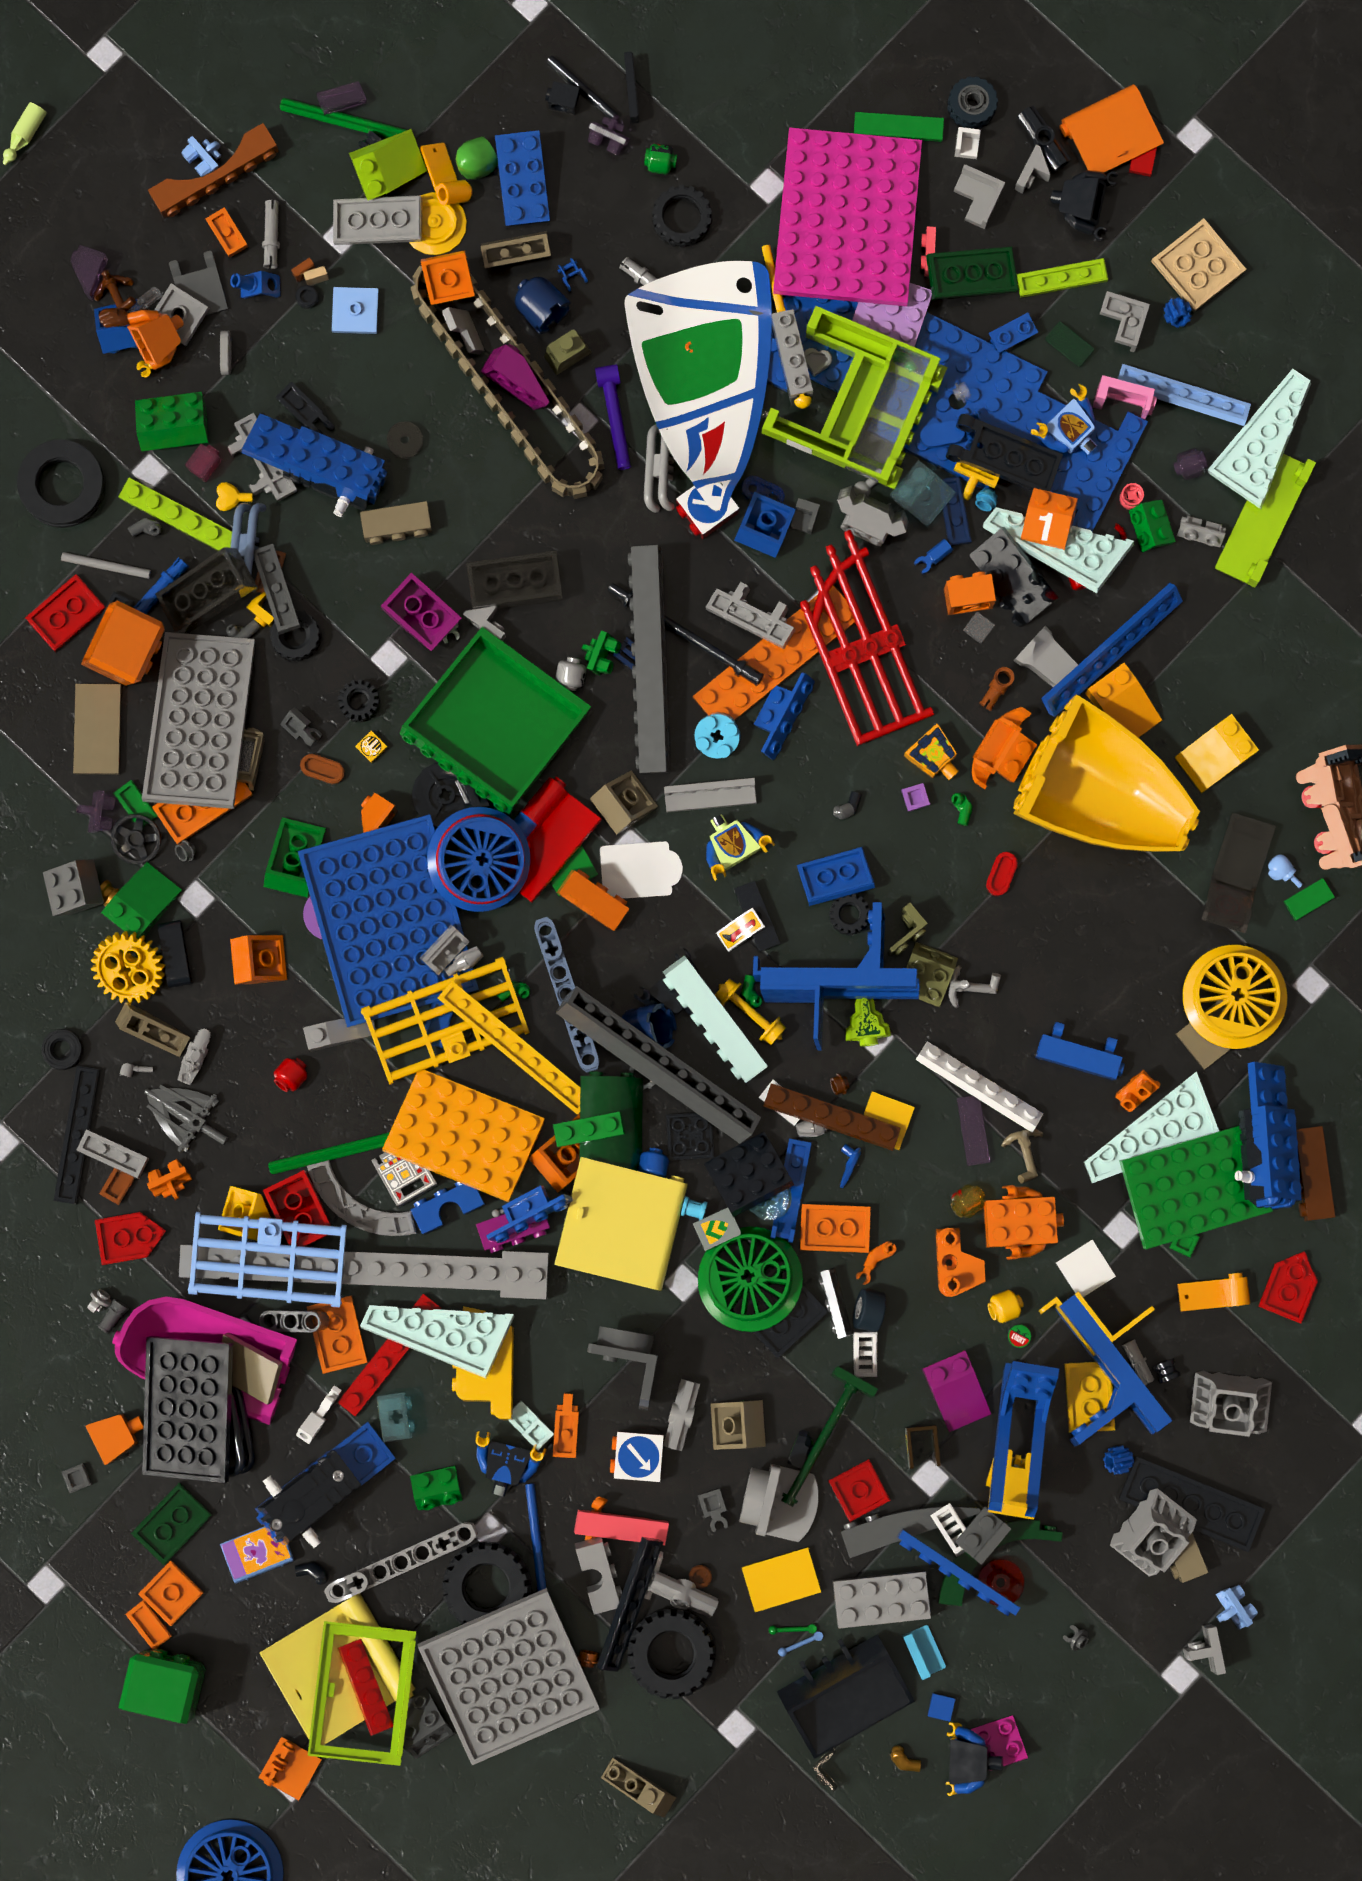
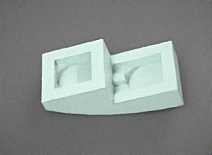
M521 1400L514 1406L513 1420L508 1421L533 1446L537 1444L536 1449L539 1450L554 1433Z

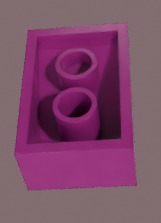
M510 344L494 349L480 373L533 410L547 406L549 400L527 361L519 354L520 351Z
M410 573L381 605L382 610L431 652L462 619L413 573Z
M965 1350L921 1368L949 1432L991 1414Z

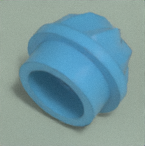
M984 488L977 493L975 504L983 511H991L997 505L998 496L992 489Z

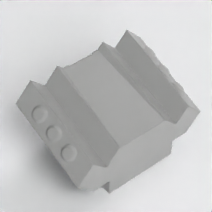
M853 486L840 490L837 501L841 511L846 514L840 527L843 531L851 530L854 536L876 546H881L888 534L897 536L906 533L908 518L904 510L894 513L891 503L884 504L867 496L866 493L856 495Z
M1204 1370L1196 1372L1190 1423L1199 1427L1209 1428L1210 1432L1249 1437L1250 1433L1261 1434L1267 1432L1272 1382L1264 1378L1253 1379L1247 1375L1233 1376L1220 1372L1211 1374Z
M1158 1488L1149 1491L1147 1500L1141 1501L1131 1517L1123 1522L1120 1532L1113 1534L1110 1546L1148 1576L1157 1575L1160 1570L1165 1573L1189 1544L1188 1537L1194 1531L1197 1519Z

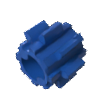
M1180 297L1170 299L1164 308L1166 322H1171V325L1176 328L1185 326L1192 317L1190 312L1192 310L1189 302H1185Z
M1123 1445L1108 1448V1452L1105 1453L1103 1458L1104 1466L1108 1469V1472H1113L1114 1475L1127 1473L1129 1468L1133 1467V1454L1129 1451V1448H1124Z

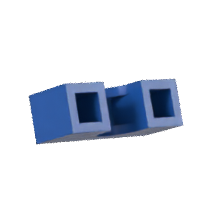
M456 1182L455 1188L447 1191V1188H444L434 1193L435 1198L429 1201L424 1198L413 1204L415 1208L411 1209V1212L422 1235L444 1225L440 1212L447 1203H457L464 1215L484 1206L485 1203L479 1191Z

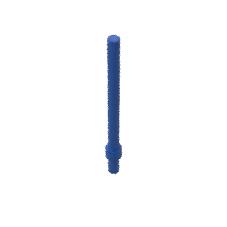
M526 1484L537 1591H541L546 1588L535 1485Z

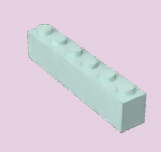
M685 956L663 971L666 976L663 979L670 990L676 989L679 993L677 1000L684 1009L687 1006L691 1009L693 1014L690 1017L697 1026L703 1025L706 1029V1032L703 1033L710 1044L715 1042L720 1049L717 1053L724 1062L729 1060L734 1066L730 1070L738 1080L743 1078L747 1083L768 1067Z

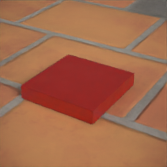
M869 1459L828 1480L849 1522L891 1501Z

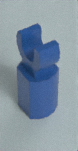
M943 539L926 552L927 556L918 557L914 565L916 566L920 562H924L926 568L921 573L923 575L927 574L931 565L939 563L953 551V548Z

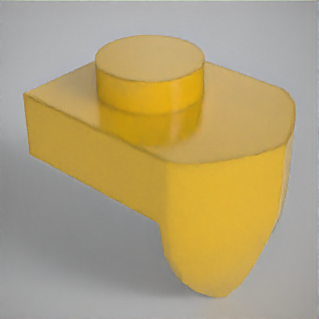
M263 592L255 597L246 608L256 615L254 620L261 626L265 627L268 625L272 627L273 616L261 608L267 599L266 593Z

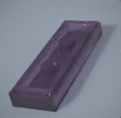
M974 1096L957 1098L967 1166L990 1163L980 1100Z

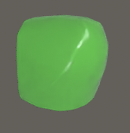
M482 136L463 143L456 154L458 170L466 179L476 180L492 173L498 166L497 155L493 147Z

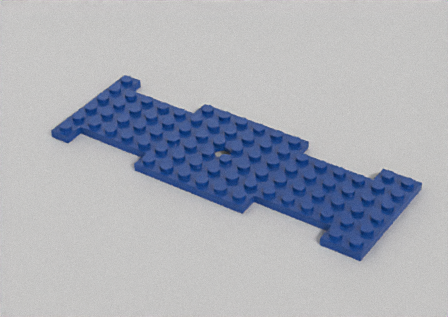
M786 295L783 300L786 311L794 310L803 351L809 348H814L818 352L826 350L832 356L831 365L815 377L808 369L810 379L838 393L853 357L806 338V328L815 306L853 320L858 302ZM927 312L915 348L941 358L939 364L948 368L938 393L929 390L932 392L927 405H922L920 411L923 412V416L919 425L914 424L911 432L915 433L910 445L905 444L903 450L955 476H960L961 479L968 482L969 477L953 471L957 462L946 458L949 445L935 448L925 447L920 441V433L926 425L952 420L958 421L960 414H971L975 408L981 412L979 414L981 420L985 419L986 423L1046 447L1039 439V436L1031 434V429L1039 432L1040 427L1036 424L1037 422L1047 425L1066 406L1038 392L1047 375V371L1005 350L998 353L996 347ZM772 328L767 383L787 392ZM910 352L919 366L914 372L924 375L930 359L918 353ZM895 362L896 365L906 368L903 362ZM887 374L874 403V408L897 419L905 420L919 386L894 374ZM954 393H960L966 398V405L958 410L953 409L949 404V397ZM1127 412L1117 431L1095 420V430L1089 437L1098 446L1089 455L1080 447L1073 453H1062L1063 456L1050 492L1078 498L1077 513L1072 526L1088 529L1093 532L1148 421ZM874 419L867 430L868 433L892 445L895 444L900 433L898 429ZM973 432L970 433V436L972 437V439H973V436H974V433H973ZM964 434L962 441L955 445L969 450L972 441L969 442L966 434ZM978 443L977 447L981 449L982 445ZM979 481L977 482V485H976L977 487H979V488H981V489L989 488V487H990V486L985 485V484H983V483H981V482H979Z

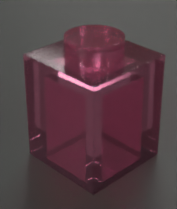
M200 444L185 466L190 472L206 483L221 463V459L218 456L219 452L211 445L205 447L203 444Z

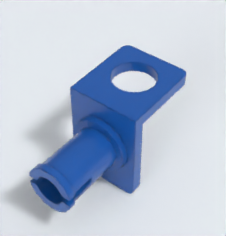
M259 271L248 275L236 273L231 276L230 284L233 288L241 289V298L245 299L260 294L280 297L279 275ZM269 278L273 280L275 285L273 291L269 289L267 284Z

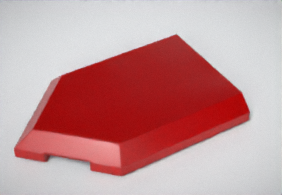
M141 1212L95 1220L102 1265L147 1258L166 1230Z
M1305 1251L1274 1264L1258 1305L1262 1309L1300 1324L1303 1321L1318 1282Z

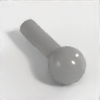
M871 476L866 481L857 482L853 487L855 494L866 493L869 496L871 488L878 483V479Z

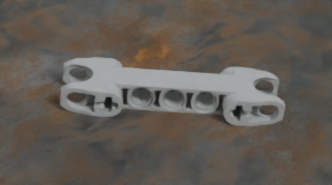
M463 1522L333 1581L324 1591L329 1602L338 1603L471 1543L478 1535L477 1529L472 1522ZM463 1527L468 1528L471 1532V1537L467 1540L462 1539L459 1535V1531ZM442 1539L448 1540L446 1547L440 1546L439 1542ZM425 1546L429 1550V1556L426 1559H421L417 1556L418 1547ZM398 1556L406 1557L408 1561L406 1568L397 1567L395 1561ZM381 1565L385 1567L387 1573L384 1578H378L375 1575L374 1570L376 1566ZM357 1577L358 1579L363 1578L364 1582L361 1585L355 1584ZM334 1585H339L343 1588L344 1592L341 1597L333 1593Z

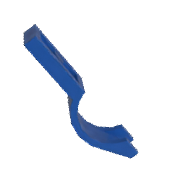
M789 1139L784 1167L794 1185L778 1194L770 1239L780 1237L789 1239L788 1242L793 1243L810 1154V1142Z

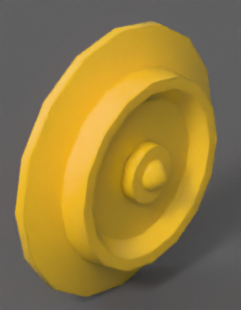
M435 192L420 195L422 197V241L409 243L414 249L428 255H441L450 252L460 244L466 233L467 220L463 208L459 203L441 205Z

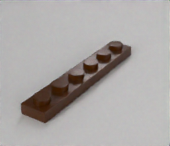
M772 1083L763 1107L891 1151L895 1148L901 1129L900 1127Z

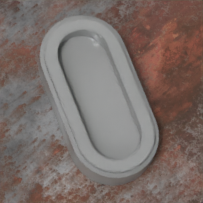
M221 331L220 371L221 375H230L232 355L231 332Z

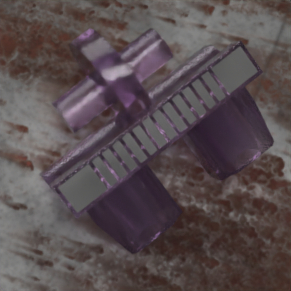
M616 114L612 120L607 117L603 118L602 123L608 125V128L596 122H591L588 129H591L588 142L600 146L603 137H608L611 140L607 151L616 155L621 152L624 145H628L630 138L614 131L617 129L622 132L625 127L618 123L620 117Z

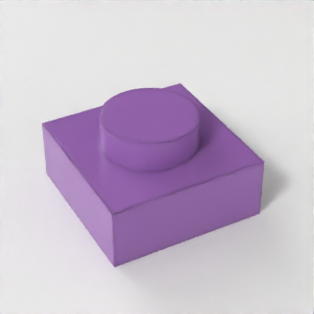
M923 783L901 790L908 812L930 806Z

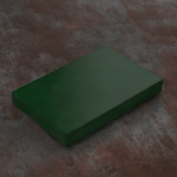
M178 1483L131 1534L156 1559L165 1565L213 1514L181 1483Z

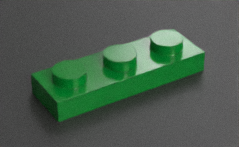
M621 1112L553 1124L558 1148L625 1135Z

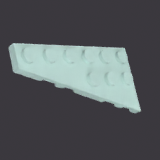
M1292 369L1209 467L1208 473L1262 509L1311 386V381Z
M997 507L983 523V528L993 534L1002 527H1005L1024 552L1095 593H1098L1134 545L1133 540L1126 539V541L1115 539L1113 535L1109 534L1105 536L1092 533L1091 530L1075 526L1071 527L1065 550L1022 540L1021 535L1025 522V517L1022 513Z
M1197 1072L1192 1074L1084 1161L1091 1183L1122 1173L1119 1160L1219 1131Z
M369 1305L360 1327L487 1379L514 1319V1314L470 1313L469 1311L439 1309L422 1310L421 1308L405 1309Z

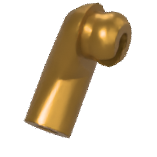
M897 1745L892 1748L891 1760L900 1770L920 1772L921 1760L908 1759L904 1754L902 1746Z

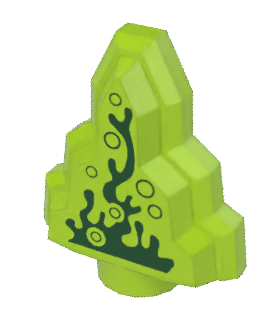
M856 999L855 1013L850 1017V1026L846 1028V1041H859L860 1047L878 1045V1039L891 1036L889 1024L884 1023L882 1014L875 1010L873 999Z

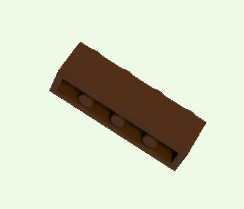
M1323 1126L1296 1129L1302 1203H1299L1300 1216L1304 1217V1221L1334 1218L1335 1211Z

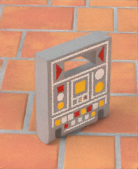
M386 1152L379 1155L383 1162L380 1165L376 1158L371 1160L398 1208L438 1186L430 1170ZM421 1178L424 1186L405 1196L401 1189Z

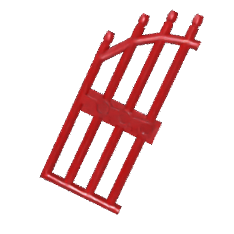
M848 530L844 532L852 555L843 562H840L832 544L826 546L833 571L824 582L817 565L810 568L819 591L813 612L810 610L811 607L807 600L800 602V606L856 745L859 746L934 715L931 707L924 709L900 650V647L906 645L898 624L890 626L863 559L869 555L868 549L866 547L859 549L852 531ZM855 563L882 627L881 631L871 635L844 572ZM837 579L861 635V639L849 643L829 595V591ZM824 606L841 646L829 652L818 627ZM890 651L916 713L906 717L902 715L879 658L880 655ZM867 660L872 662L895 719L894 722L884 726L881 723L858 664ZM848 668L851 670L874 727V730L864 734L860 731L837 674Z

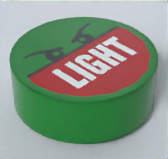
M1015 1325L1008 1332V1340L1012 1346L1022 1348L1029 1344L1031 1333L1026 1326Z

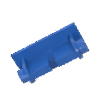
M1026 313L989 333L991 337L990 343L1000 353L1033 336L1038 331L1029 313Z

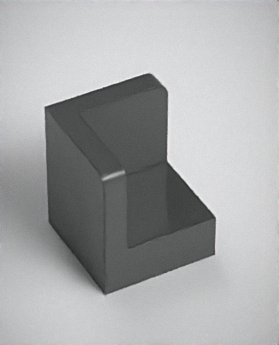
M798 498L790 527L812 534L820 504Z

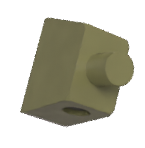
M573 329L547 346L544 358L557 376L592 352L581 335Z

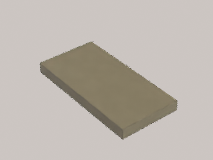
M75 684L74 774L120 775L121 684Z
M1237 988V990L1233 994H1231L1235 996V1001L1241 998V996L1238 995L1239 988ZM1254 995V996H1252V997L1264 999V998L1262 997V995ZM1223 1000L1217 1001V1002L1214 1003L1211 1007H1209L1207 1010H1209V1009H1211L1212 1007L1216 1006L1217 1004L1221 1003ZM1252 1002L1258 1008H1260L1265 1013L1270 1015L1272 1011V1008L1270 1006ZM1226 1005L1211 1013L1209 1016L1218 1018V1016L1224 1010ZM1249 1008L1258 1025H1262L1266 1020ZM1229 1009L1223 1019H1229L1231 1009ZM1236 1010L1234 1022L1239 1023ZM1243 1012L1245 1025L1252 1026L1247 1016ZM1190 1023L1176 1033V1036L1204 1070L1230 1050L1204 1039Z

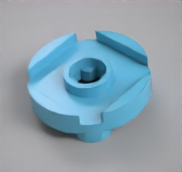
M720 712L712 713L701 719L695 729L696 747L703 754L711 758L728 757L737 748L740 741V730L735 720L731 716ZM720 730V735L724 737L715 741L711 733Z

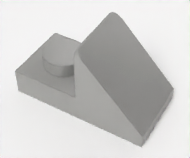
M1038 145L1035 146L1015 186V190L1022 194L1025 188L1030 189L1035 176L1047 182L1050 179V172L1041 147Z
M497 606L464 612V619L478 629L484 627L501 641H504L506 638L503 632L504 628L495 621L492 624L490 623L498 611Z

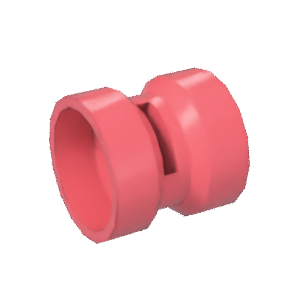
M1136 483L1127 484L1120 494L1119 501L1121 505L1130 510L1141 504L1144 498L1143 488Z

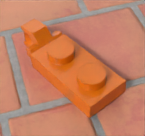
M564 1393L563 1405H557L553 1457L576 1458L579 1411L578 1406L572 1405L573 1393Z

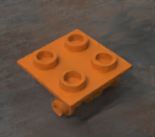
M281 1737L259 1778L266 1785L274 1786L299 1801L322 1759L315 1756H307L308 1751Z

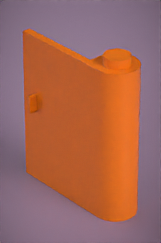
M1134 84L1061 120L1060 130L1063 136H1068L1074 140L1087 170L1105 173L1164 144L1149 110Z

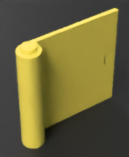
M581 1157L571 1194L573 1201L569 1203L554 1265L662 1291L688 1184L684 1183V1178L671 1175V1178L667 1179Z
M360 1593L260 1652L262 1659L308 1739H310L324 1621L379 1627ZM334 1634L328 1683H335L334 1696L326 1697L321 1745L327 1744L364 1721L340 1656L339 1647L361 1639L386 1707L396 1701L401 1663L388 1640ZM412 1682L410 1686L409 1699L414 1696L412 1691L415 1690V1687L412 1684Z

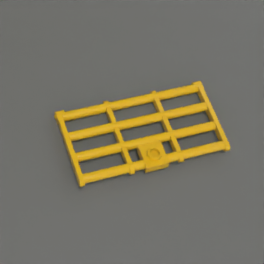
M503 957L495 959L493 963L463 974H453L452 978L414 992L411 990L407 991V994L373 1007L366 1006L361 1008V1014L366 1019L389 1085L393 1084L394 1080L432 1066L434 1068L439 1067L438 1064L446 1061L452 1063L471 1056L470 1052L479 1049L482 1051L485 1050L484 1047L492 1045L486 1038L481 1039L479 1032L465 1021L427 1035L423 1022L449 1013L452 1010L444 1004L419 1013L415 1001L443 991L451 980L463 989L462 983L502 969L506 982L471 994L470 996L478 1002L509 990L514 1003L490 1012L497 1018L517 1012L521 1024L510 1029L517 1035L530 1033L507 971L506 960ZM411 1002L415 1013L414 1016L374 1030L370 1017ZM419 1024L422 1037L382 1051L378 1038ZM472 1028L476 1041L466 1044L462 1031ZM441 1040L445 1052L435 1056L431 1043ZM424 1045L427 1046L431 1058L393 1072L389 1071L386 1059Z

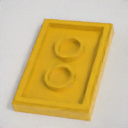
M1096 1362L1064 1363L1069 1433L1083 1423L1089 1425L1091 1423L1089 1418L1101 1409L1106 1411L1113 1392L1112 1382ZM1115 1418L1098 1431L1115 1430Z
M808 1547L742 1567L755 1612L821 1593Z

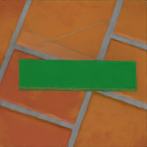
M855 112L854 134L942 142L944 118Z

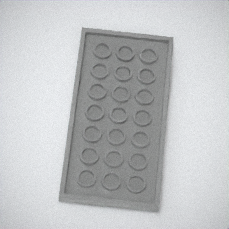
M165 632L142 793L143 802L234 809L255 639Z

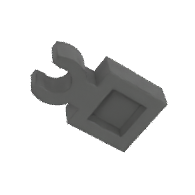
M720 1488L698 1495L704 1517H712L710 1523L711 1530L716 1532L715 1523L717 1521H722L724 1527L728 1528L727 1520L721 1516V1512L727 1510Z

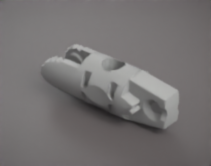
M205 1028L198 1030V1034L195 1036L193 1043H189L187 1052L181 1061L182 1064L177 1080L191 1085L201 1069L203 1060L209 1050L206 1047L209 1043V1038H211V1032Z

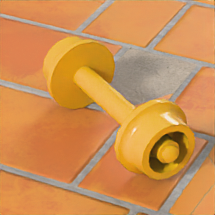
M729 978L724 984H719V990L715 997L722 1006L731 1000L762 1027L765 1032L759 1038L760 1041L764 1040L772 1045L776 1040H782V1033L786 1027L781 1023L780 1017L771 1024L736 994L742 985L741 983H735Z

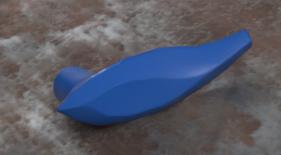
M847 1144L841 1149V1152L850 1157L842 1176L841 1188L849 1180L861 1155V1148L854 1150Z

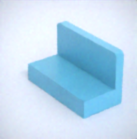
M928 1625L902 1635L922 1680L931 1677V1674L946 1667Z

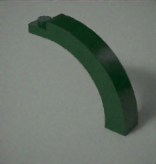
M1022 1519L1008 1521L1004 1523L1011 1530L996 1548L1022 1539L1062 1542V1532L1057 1531L1056 1526L1043 1525V1529H1040V1520ZM967 1552L962 1553L958 1557L955 1556L952 1560L954 1564L969 1574L978 1565V1562ZM952 1574L950 1577L944 1575L939 1590V1604L962 1606L965 1587L957 1583L959 1578Z

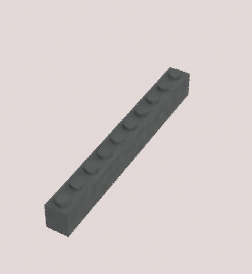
M659 545L631 547V552L628 553V564L632 566V575H629V587L633 589V598H630V610L634 613V620H631L630 627L635 643L631 644L632 656H635L632 675L633 679H636V688H633V699L637 701V710L634 711V722L638 724V733H635V745L639 747V756H636L635 760L636 768L642 774L670 773L662 547Z
M578 986L565 996L556 1014L739 1144L753 1134L761 1119L759 1115Z

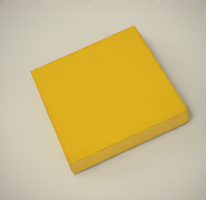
M871 1092L863 1115L900 1127L901 1129L894 1148L899 1150L915 1107Z

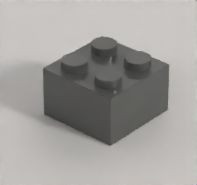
M94 859L75 860L43 872L53 916L73 915L104 903Z

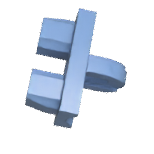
M1240 1585L1221 1590L1215 1594L1225 1608L1224 1611L1217 1615L1219 1622L1231 1618L1238 1629L1249 1627L1253 1624L1252 1619L1258 1612L1251 1603L1242 1607L1238 1600L1245 1596V1592Z

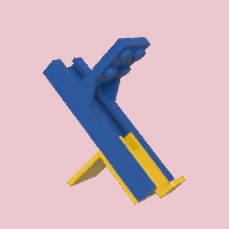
M1079 1292L1071 1296L1063 1304L1058 1297H1055L1039 1310L1040 1314H1043L1054 1305L1057 1313L1114 1385L1106 1411L1104 1409L1099 1410L1089 1418L1091 1420L1089 1425L1083 1423L1071 1432L1073 1437L1069 1440L1074 1447L1080 1445L1129 1406L1151 1435L1155 1432L1157 1433L1172 1421L1112 1343L1154 1311L1155 1308L1153 1306L1145 1310L1113 1336Z
M1013 1361L1012 1364H1005L1002 1377L995 1452L986 1480V1486L990 1487L988 1512L1033 1520L1038 1509L1046 1421L1050 1401L1059 1376L1058 1368ZM1015 1397L1036 1400L1031 1453H1027L1025 1459H1021V1455L1012 1457L1013 1451L1008 1449Z

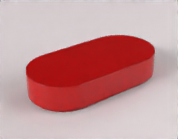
M1010 852L1000 853L992 866L986 882V888L993 896H1001L1007 892L1016 871L1018 862L1016 857Z

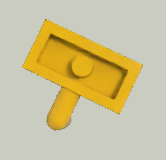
M962 462L956 463L953 470L969 477L963 493L965 500L971 499L978 481L995 489L999 477Z

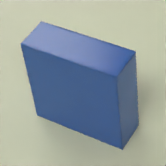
M932 1693L927 1716L950 1722L955 1698Z

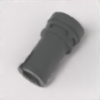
M115 1298L111 1302L110 1307H108V1312L97 1325L99 1329L107 1334L111 1333L118 1320L129 1310L124 1303Z

